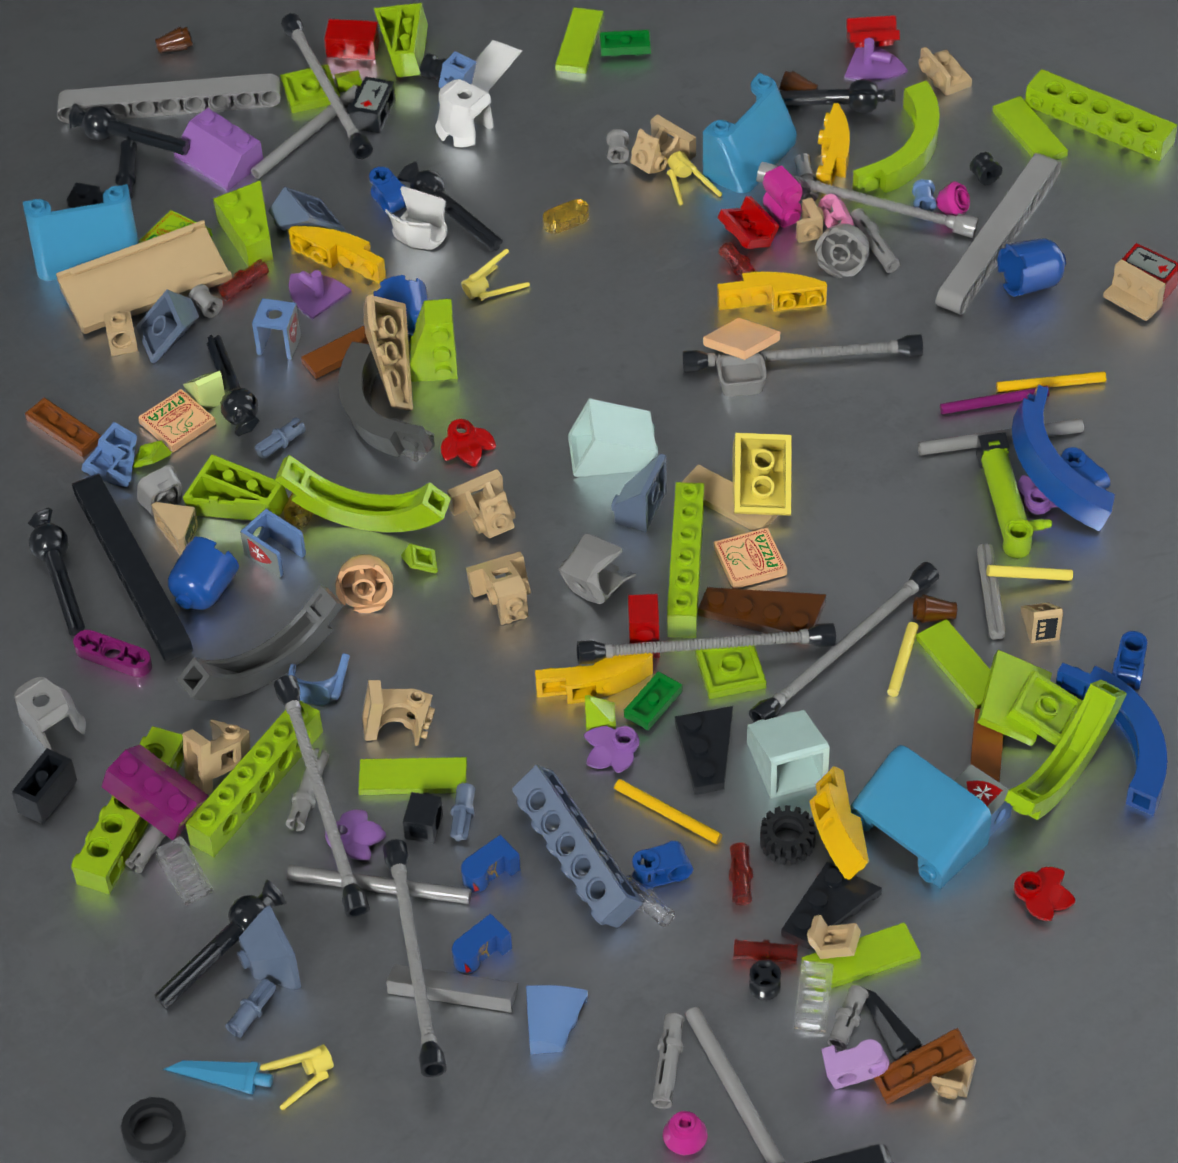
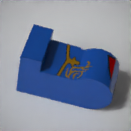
M499 835L462 862L461 873L464 888H470L471 892L474 893L481 892L488 887L489 881H492L505 871L510 876L521 870L519 853Z
M489 914L453 943L454 967L461 973H472L479 968L481 961L494 952L498 951L503 956L512 949L511 933L492 914Z

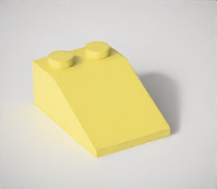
M735 433L732 456L734 514L791 516L792 435Z

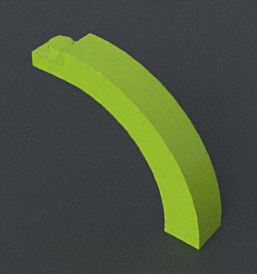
M927 80L904 88L903 108L910 116L914 126L911 137L904 146L891 156L853 170V191L864 194L881 188L885 194L914 179L930 162L937 146L940 114L936 95Z
M290 455L283 459L275 481L293 493L291 501L302 508L329 521L374 532H406L434 525L444 519L451 497L430 482L419 489L393 495L370 494L351 490L319 476Z
M1101 679L1091 683L1075 717L1053 752L1029 779L1009 789L1004 801L1011 804L1016 812L1029 815L1036 820H1039L1051 811L1067 794L1093 758L1109 731L1127 693Z

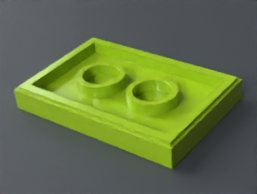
M998 650L993 658L977 723L1032 746L1036 742L1037 734L1009 717L1008 713L1033 670L1051 680L1052 672Z

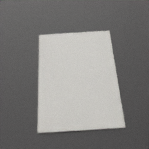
M492 40L475 60L477 63L472 85L489 92L523 50Z

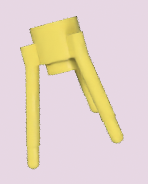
M678 151L669 157L668 166L671 169L667 171V174L671 178L679 205H683V199L676 177L686 178L691 173L696 175L717 196H722V192L697 169L684 152Z
M504 249L477 272L469 275V278L461 282L462 289L470 300L478 297L480 301H483L488 297L530 286L529 282L486 291L489 288V284L485 277L498 268L496 263L509 253V249Z
M324 1044L304 1053L271 1061L260 1066L262 1071H273L302 1063L307 1075L312 1073L315 1075L280 1105L281 1110H285L317 1083L329 1078L327 1070L333 1068L334 1065L332 1057Z

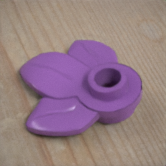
M1022 475L1017 486L1019 493L1024 497V506L1029 512L1044 514L1050 511L1051 508L1058 507L1037 488L1028 476Z
M601 726L591 729L584 734V738L594 746L586 761L588 766L596 769L612 766L613 770L619 773L632 765L634 761L633 753L639 747V736L632 728L622 726L613 729L608 726Z
M364 810L347 811L342 814L339 821H336L347 856L356 860H370L371 852L369 846L380 842L386 837V832L379 824L367 821L368 814ZM325 831V838L327 840L328 845L331 847L327 831Z

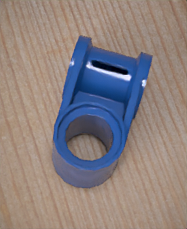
M386 167L372 169L369 173V180L372 183V198L376 200L384 212L387 209L393 214L405 208L406 205L400 190L405 185Z
M1071 447L1062 452L1061 457L1082 477L1106 490L1110 487V478L1107 472L1092 461L1084 451Z
M1129 631L1122 636L1117 658L1114 660L1112 669L1114 676L1128 685H1133L1138 690H1140L1147 650V639L1142 633Z
M670 841L657 847L640 850L634 854L632 859V865L635 869L632 873V883L641 890H651L672 882H680L687 879L693 873V866L682 843L679 841ZM644 858V864L641 865V860Z

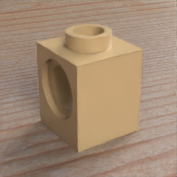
M130 310L103 315L111 355L116 356L137 352L138 347Z

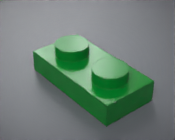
M649 30L600 32L601 56L651 54Z
M658 671L624 709V717L649 731L683 692L682 684Z

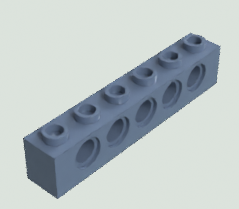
M536 764L512 788V791L518 798L516 801L517 805L530 816L532 827L544 837L547 842L546 848L559 859L562 864L560 867L562 872L569 879L573 880L577 886L575 889L576 893L591 907L592 917L601 925L606 924L619 928L643 904L642 900L554 771Z

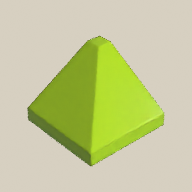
M359 70L334 74L339 93L346 92L354 85L358 87L362 84Z
M162 441L141 445L134 458L133 468L154 464L169 457L172 452Z
M409 543L401 554L402 559L410 568L434 574L438 572L434 549Z
M585 695L586 731L601 726L616 729L615 703L591 695Z

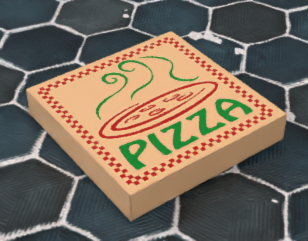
M182 389L138 417L139 424L156 439L162 441L172 453L216 425L215 418Z
M768 527L714 542V550L732 589L746 587L787 575V567Z

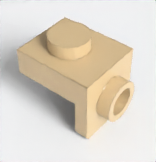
M813 198L802 200V220L796 223V239L798 243L817 239L823 234V211L821 207L816 206Z
M816 915L813 918L811 928L808 930L807 938L810 946L814 948L820 959L854 956L861 930L856 923L828 926L821 915Z
M974 1057L972 1060L940 1077L932 1076L931 1084L938 1091L937 1094L948 1099H956L957 1095L967 1098L977 1061Z

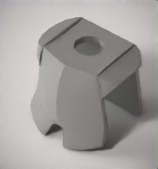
M584 534L570 556L558 568L572 592L587 601L598 604L604 603L622 583L636 576V573L632 572L617 573L619 567L611 563L622 553L621 547L591 534Z
M44 677L31 679L16 690L14 695L19 718L45 748L52 750L44 731L67 716L78 732L81 734L85 733V717L77 712L72 697L66 690ZM40 695H46L50 699L49 703L43 707L33 705L35 698Z

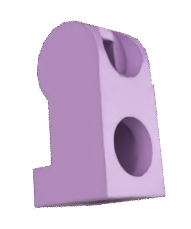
M864 1040L857 1047L840 1052L837 1051L834 1045L821 1049L827 1077L835 1090L884 1074L889 1067V1058L881 1044L876 1040Z

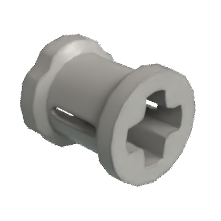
M621 129L612 130L606 136L607 144L609 145L607 158L612 163H624L629 159V149L627 148L629 135Z
M204 284L195 286L188 295V298L192 299L194 306H198L202 314L207 318H213L218 315L223 307V301L217 296H213L209 288Z

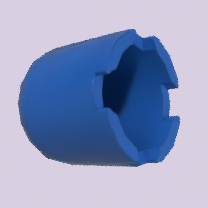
M1047 238L1006 244L1005 248L999 250L998 272H1004L1007 283H1003V287L1013 297L1054 287L1063 278L1066 257L1058 245Z
M405 275L390 277L380 282L381 287L374 291V296L406 304L409 343L411 336L414 334L415 324L423 302L428 300L426 285L418 278H416V281L406 280Z
M194 537L187 544L168 577L169 590L180 607L184 609L205 610L212 607L218 601L239 569L237 560L229 551L224 555L214 548L217 544L216 542L204 537Z

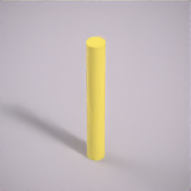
M987 565L986 574L990 577L1072 581L1073 579L1072 569Z
M909 622L905 630L887 690L888 695L892 697H897L900 692L919 628L915 622Z

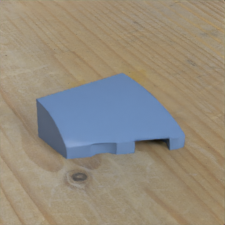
M113 422L99 438L96 449L82 464V471L91 476L98 473L102 480L107 483L129 487L132 479L137 435Z
M554 985L526 986L530 1054L563 1052L568 1042V1035L578 1021V1014L583 1004L588 1001L587 990Z

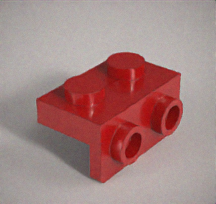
M894 15L848 18L846 20L847 43H854V48L864 47V41L867 38H872L874 42H879V46H894V41L900 40V30H897L896 16Z
M752 196L745 197L741 208L721 209L717 217L746 249L770 247L779 229V224Z

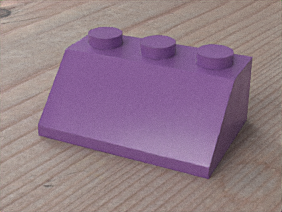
M209 108L189 121L181 139L187 140L188 144H190L187 154L174 153L177 159L226 191L250 175L251 168L263 160L261 141Z

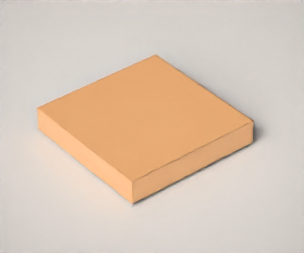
M737 318L704 336L703 342L704 346L746 360L780 340V331Z

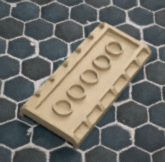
M204 220L56 273L60 289L83 334L105 327L103 315L130 310L131 317L149 311L166 290L187 297L190 291L199 284H204L211 288L232 280V273L228 271L205 227Z

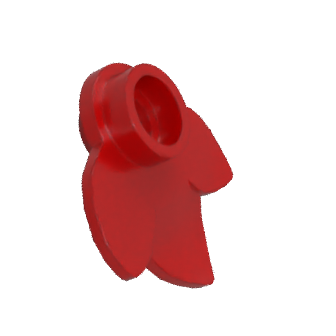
M466 419L452 421L448 426V436L441 443V454L445 461L452 460L458 456L472 467H477L481 459L482 450L496 449V442L490 432L483 428L474 427ZM457 429H464L466 432L459 433Z
M1043 867L1036 873L1027 871L1018 876L1014 883L1015 894L1025 901L1028 912L1040 920L1051 921L1054 910H1065L1074 905L1076 901L1070 891L1060 884L1063 881L1065 871L1059 868Z

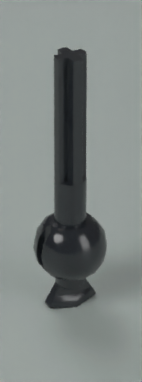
M869 79L856 80L850 85L849 89L780 91L786 106L833 105V103H839V105L849 104L852 110L861 114L870 113L875 110L878 102H885L886 100L895 102V89L889 91L885 89L878 90L877 84Z
M74 103L69 114L70 128L82 126L84 133L93 140L102 141L114 135L181 155H186L187 150L190 149V144H188L187 140L116 120L114 113L105 106H94L85 112L77 103Z
M416 161L403 168L397 176L399 181L409 182L411 189L444 199L446 201V214L491 251H497L500 248L499 245L503 243V240L445 193L444 180L439 173L433 170H422L420 172Z
M210 335L208 337L209 342L206 344L216 370L220 371L225 391V395L220 402L221 413L229 423L236 425L234 433L237 436L252 432L260 421L256 417L258 400L249 390L240 387L221 336L213 337Z
M46 508L36 512L28 522L30 526L35 528L29 537V547L36 558L46 562L69 634L75 636L84 630L85 625L63 560V556L69 546L68 536L64 529L51 523L53 510Z
M266 880L262 893L258 897L245 895L235 900L228 913L230 923L154 994L157 1002L167 1009L239 940L241 934L264 908L286 904L282 892L270 880Z

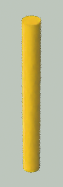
M1106 372L996 382L997 393L1037 388L1038 385L1051 388L1106 382Z
M622 779L616 782L614 786L616 791L716 845L721 841L722 833Z

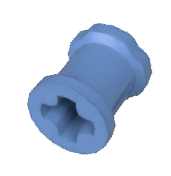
M921 179L913 184L912 193L915 196L913 201L914 207L932 212L935 210L937 203L933 197L935 185L931 180Z

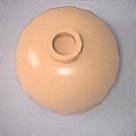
M371 554L354 556L341 566L335 583L336 595L342 604L346 605L347 603L349 606L354 607L353 611L372 613L381 610L393 594V574L389 566L379 557Z

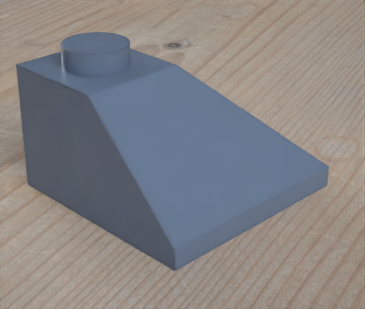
M288 187L283 188L268 210L274 218V224L284 231L292 226L322 227L345 231V228L321 199Z
M166 290L137 324V331L151 363L155 364L198 319L199 315L192 299Z
M658 455L624 485L620 495H615L611 510L614 511L615 524L647 532L667 492L666 455Z
M268 906L260 912L239 937L241 950L237 952L243 969L249 968L255 979H268L273 984L297 990L301 988L295 952L271 906Z

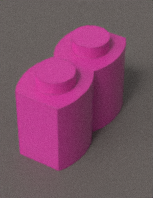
M782 165L766 172L763 179V187L766 191L763 197L764 209L782 228L795 224L799 221L802 212L799 203L802 196V186Z

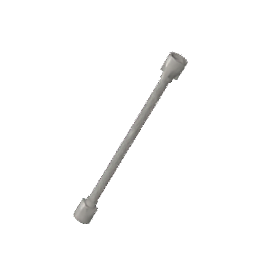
M762 161L758 169L756 181L763 183L766 172L779 166ZM793 175L804 189L820 191L823 194H834L837 197L839 196V198L842 197V199L855 200V202L865 203V205L868 204L878 208L881 207V209L884 208V210L887 209L888 211L894 210V212L897 211V213L900 212V214L923 218V220L926 219V221L929 220L930 222L936 221V223H942V225L953 229V233L974 238L979 218L958 213L957 216L950 215L947 217V215H940L937 212L924 211V209L921 210L918 207H911L902 203L898 204V202L895 203V201L892 202L891 200H882V198L879 199L876 196H869L868 194L853 192V190L850 191L844 188L840 189V187L837 188V186L834 187V185L831 186L830 184L824 185V183L821 184L818 181L805 180V178Z

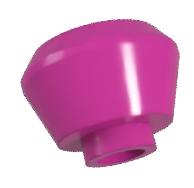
M954 181L940 190L936 203L938 209L946 215L957 216L958 213L965 215L970 206V197L966 187Z
M681 1111L673 1115L663 1129L665 1145L672 1152L680 1155H691L698 1152L704 1147L708 1137L704 1122L696 1114L689 1111Z

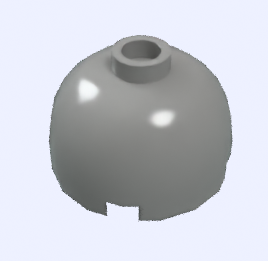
M839 223L829 227L818 238L815 246V253L817 251L819 258L817 261L819 266L827 274L836 278H842V275L855 276L865 266L870 253L869 242L865 234L851 224Z

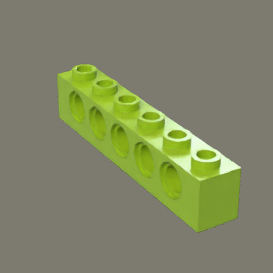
M1041 69L1026 86L1025 102L1031 108L1155 160L1161 161L1175 144L1178 124Z
M676 482L667 606V637L696 638L704 517V483Z
M300 701L301 714L312 745L323 733L320 711ZM286 710L185 823L189 842L192 846L215 857L302 757L290 715L287 714Z
M152 726L148 735L141 739L140 745L172 769L179 772L184 763L182 734ZM113 795L108 805L102 807L94 829L89 830L84 847L80 853L74 856L71 864L77 885L109 895L126 867L125 861L130 857L150 824Z

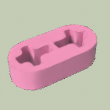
M827 194L820 200L818 207H821L823 211L824 223L827 229L839 224L838 221L840 219L842 220L841 224H851L854 226L853 219L840 198L834 194Z

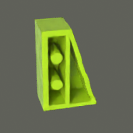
M422 3L374 8L396 77L420 75V66L424 58L428 23Z
M261 180L213 198L217 222L249 269L273 260Z
M451 299L425 300L423 302L415 324L414 334L409 340L411 382L458 379Z
M211 454L183 496L186 506L195 507L196 516L250 521L254 520L265 509L280 516L289 502L285 487L275 481V479Z

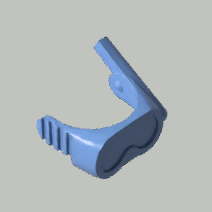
M342 654L338 670L330 679L309 682L297 678L300 687V701L307 704L324 706L332 699H339L350 655ZM291 664L288 675L295 676L296 665Z

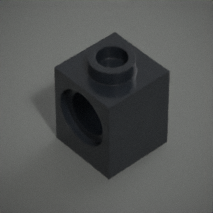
M411 792L402 821L405 839L431 844L435 843L443 817L441 797L430 793Z

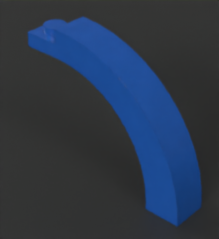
M1038 385L1034 394L1029 393L1026 398H1023L1013 417L1012 438L1018 459L1032 482L1051 502L1076 520L1101 531L1112 512L1115 494L1098 487L1082 477L1058 454L1047 435L1044 425L1043 413L1049 389Z
M1062 663L1057 672L1056 684L1081 700L1084 699L1090 684L1100 679L1127 693L1114 719V722L1123 731L1131 745L1136 765V773L1128 787L1126 804L1154 816L1164 788L1167 771V747L1164 734L1153 711L1134 689L1108 671L1094 666L1089 674L1078 667Z

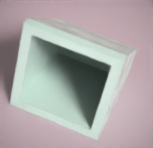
M589 399L568 434L573 476L584 477L635 472L645 468L656 458L658 453V445L655 444L654 438L655 425L652 423L650 411Z
M805 710L787 712L782 716L758 720L747 725V744L770 799L815 787V784L828 772L830 747Z

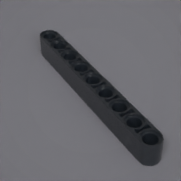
M97 473L72 483L75 497L163 660L169 662L193 652L191 640L101 476Z

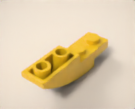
M833 103L831 112H826L824 119L825 129H820L818 144L822 145L821 156L823 166H818L816 181H820L824 185L830 184L831 186L835 176L846 178L849 164V126L839 103Z
M292 226L289 228L291 248L297 253H302L314 259L317 263L331 269L340 263L345 268H350L365 278L379 284L386 278L384 258L371 252L369 241L346 232L322 227Z
M742 273V281L717 284L719 310L772 304L773 311L826 305L827 299L826 282L792 273Z
M645 652V654L635 655L634 653V655H631L630 653V655L622 656L619 654V656L615 655L613 658H605L590 666L578 665L566 668L535 670L537 697L567 695V704L585 702V695L601 699L636 685L653 674V655L650 652L649 654Z
M833 766L815 784L817 794L809 802L816 827L828 853L844 878L850 880L855 874L864 869L869 859L861 817L851 813L844 770Z

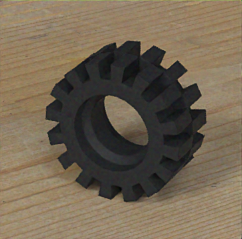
M785 805V811H781L780 806L776 807L775 814L769 811L766 813V818L763 817L760 826L761 849L764 848L763 853L766 857L770 855V860L773 862L780 858V864L782 865L786 864V860H790L791 865L796 864V858H799L801 862L805 861L806 855L810 857L812 850L815 848L816 826H814V819H809L807 811L801 814V808L795 807L794 811H790V805ZM789 829L796 831L800 836L796 840L785 841L779 839L776 834L781 830Z

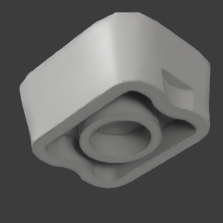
M756 353L746 360L732 355L722 356L717 360L719 380L725 396L753 395L763 391L767 372L764 359L760 354Z
M173 465L164 466L146 475L138 482L137 500L152 516L154 515L151 504L160 502L177 505L182 499V484Z

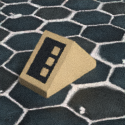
M160 502L151 504L155 523L178 554L181 555L187 544L193 540L198 527L195 507Z
M1049 602L1020 606L1031 644L1060 639L1063 618L1062 608Z

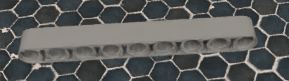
M267 73L64 90L58 95L57 117L61 122L69 124V114L74 103H77L85 112L94 106H105L114 113L116 120L201 113L207 108L218 112L274 107L281 100L280 80L276 75Z
M1039 153L1033 155L940 287L936 297L937 306L960 315L964 313L998 264L999 250L1005 248L1006 244L1014 241L1057 179L1061 169V161Z

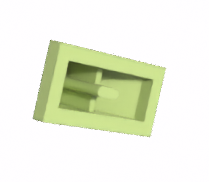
M220 371L206 373L183 383L191 398L206 411L220 405L222 397L225 395Z

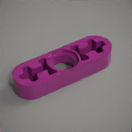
M93 630L80 631L73 639L76 654L82 659L133 677H143L152 669L150 653L144 648ZM117 649L120 651V654L116 657L109 658L105 656L109 650Z

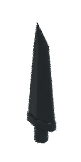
M866 989L869 996L866 998L865 1004L894 1061L922 1047L923 1044L919 1038L907 1028L879 995L874 991Z

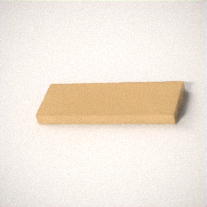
M699 464L682 481L684 483H704V505L752 531L767 528L778 516L734 514L733 482Z

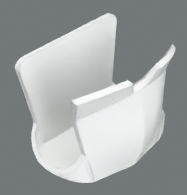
M460 79L451 81L440 89V110L435 128L442 141H445L448 135H451L454 138L455 147H469L475 145L476 132L474 122L490 130L494 128L490 107L491 98L488 92Z
M402 186L400 190L407 210L400 218L387 209L385 210L390 216L394 237L411 248L431 250L438 247L447 235V226L444 221L446 201L442 198Z

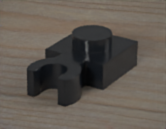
M76 182L66 199L67 205L70 208L104 203L103 194L105 191L101 192L99 186Z

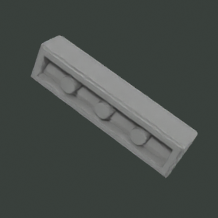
M395 964L386 981L388 994L415 998L410 967ZM423 969L428 1000L512 1013L518 983Z

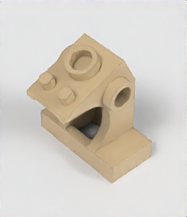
M657 114L651 119V136L641 128L638 130L635 145L631 150L632 157L630 163L646 173L652 174L663 171L668 165L669 157L675 152H684L691 161L696 157V137Z
M498 469L447 490L448 496L451 497L449 509L455 516L467 511L479 534L483 533L490 539L515 528L513 523L515 512L508 503L505 491H503V478ZM483 488L482 491L477 492V493L471 495V493L476 492V491H478V490H480V489Z
M521 552L466 568L471 594L473 597L487 594L491 606H497L501 625L510 624L513 621L528 617L527 595L531 594L524 557ZM503 573L506 574V576L502 578L496 579L494 577Z
M368 680L362 713L365 741L377 740L378 731L388 722L394 721L402 722L406 728L412 730L415 746H418L421 738H427L428 732L423 730L429 729L434 717L435 708L430 707L433 695L417 689H382L380 680Z
M212 719L210 720L211 741L193 729L182 733L185 778L206 794L212 793L213 779L232 771L249 752L250 730Z

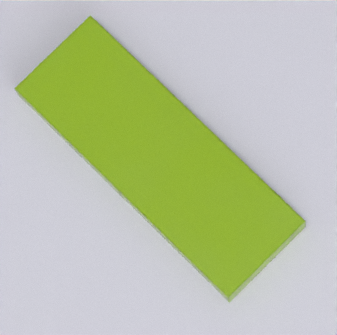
M573 8L555 64L556 71L586 74L603 21L604 11Z
M1021 96L993 106V113L1031 157L1035 153H1039L1058 160L1068 155L1067 148Z
M945 619L916 634L918 643L975 709L981 708L990 668L950 622Z
M467 757L360 759L359 795L411 794V792L449 794L457 793V785L467 783Z
M905 922L860 937L854 956L820 959L815 952L801 957V963L818 994L920 959L921 953Z

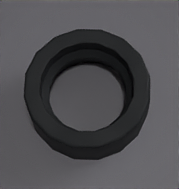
M149 1097L139 1100L129 1107L121 1123V1131L126 1149L133 1158L143 1163L167 1161L178 1153L185 1141L186 1130L181 1111L173 1102L165 1098ZM155 1116L165 1117L172 1122V1132L161 1142L146 1144L137 1141L135 1138V1129L148 1118Z

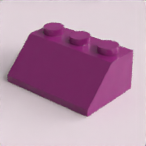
M140 744L126 749L108 767L102 783L103 789L173 841L185 830V823L209 797V795Z

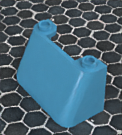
M759 73L751 82V92L756 95L755 104L735 124L725 120H717L712 122L703 131V175L708 180L737 193L752 191L760 183L756 181L761 162L776 165L797 141V130L776 82L771 77Z
M128 184L113 186L107 189L103 194L104 203L51 211L50 204L46 200L34 199L23 201L35 267L40 279L45 281L57 280L56 273L139 243Z
M903 745L897 746L889 753L850 805L851 813L861 817L863 831L867 832L875 825L917 856L920 876L926 882L933 883L940 889L989 842L992 817L987 805Z

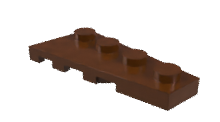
M707 587L698 607V616L766 634L797 632L800 629H808L818 623L826 603V594Z

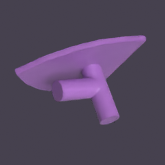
M867 38L864 41V47L855 49L845 77L856 80L869 79L876 81L897 77L908 70L893 54L874 47V39Z
M314 270L312 273L302 271L301 273L290 274L289 289L291 298L297 304V307L312 320L351 292V289L343 283L322 275L319 270Z

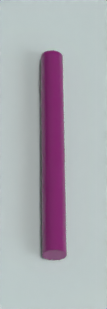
M1036 388L940 404V411L944 415L1020 402L1029 393L1034 394Z

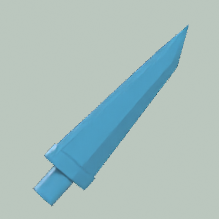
M183 1060L163 1069L252 1095L256 1085L271 1087L273 1083V1074L260 1073V1063L253 1061Z

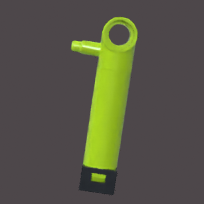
M1006 433L978 435L976 456L979 467L984 469L1003 537V551L1012 558L1020 559L1026 557L1031 551L1033 531L1051 528L1052 521L1050 519L1027 520L1009 458L1010 446Z

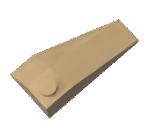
M368 295L363 305L365 334L391 407L408 411L413 410L406 304Z

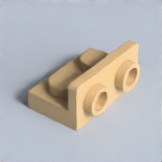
M927 47L921 48L919 67L923 73L929 76L934 86L939 88L945 96L972 86V78L947 49L932 54Z
M1121 259L1115 264L1112 285L1104 291L1103 297L1147 321L1162 307L1166 284Z

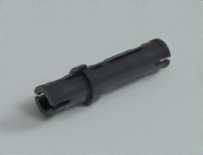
M126 139L120 145L119 172L115 176V182L117 186L128 184L130 199L132 200V190L136 183L134 168L137 144L133 141L131 148V140Z

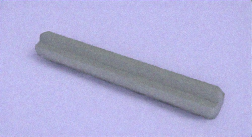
M989 543L985 545L980 544L977 547V556L989 637L993 640L1003 639L1006 630L998 578L990 577L986 574L987 565H996L993 546Z

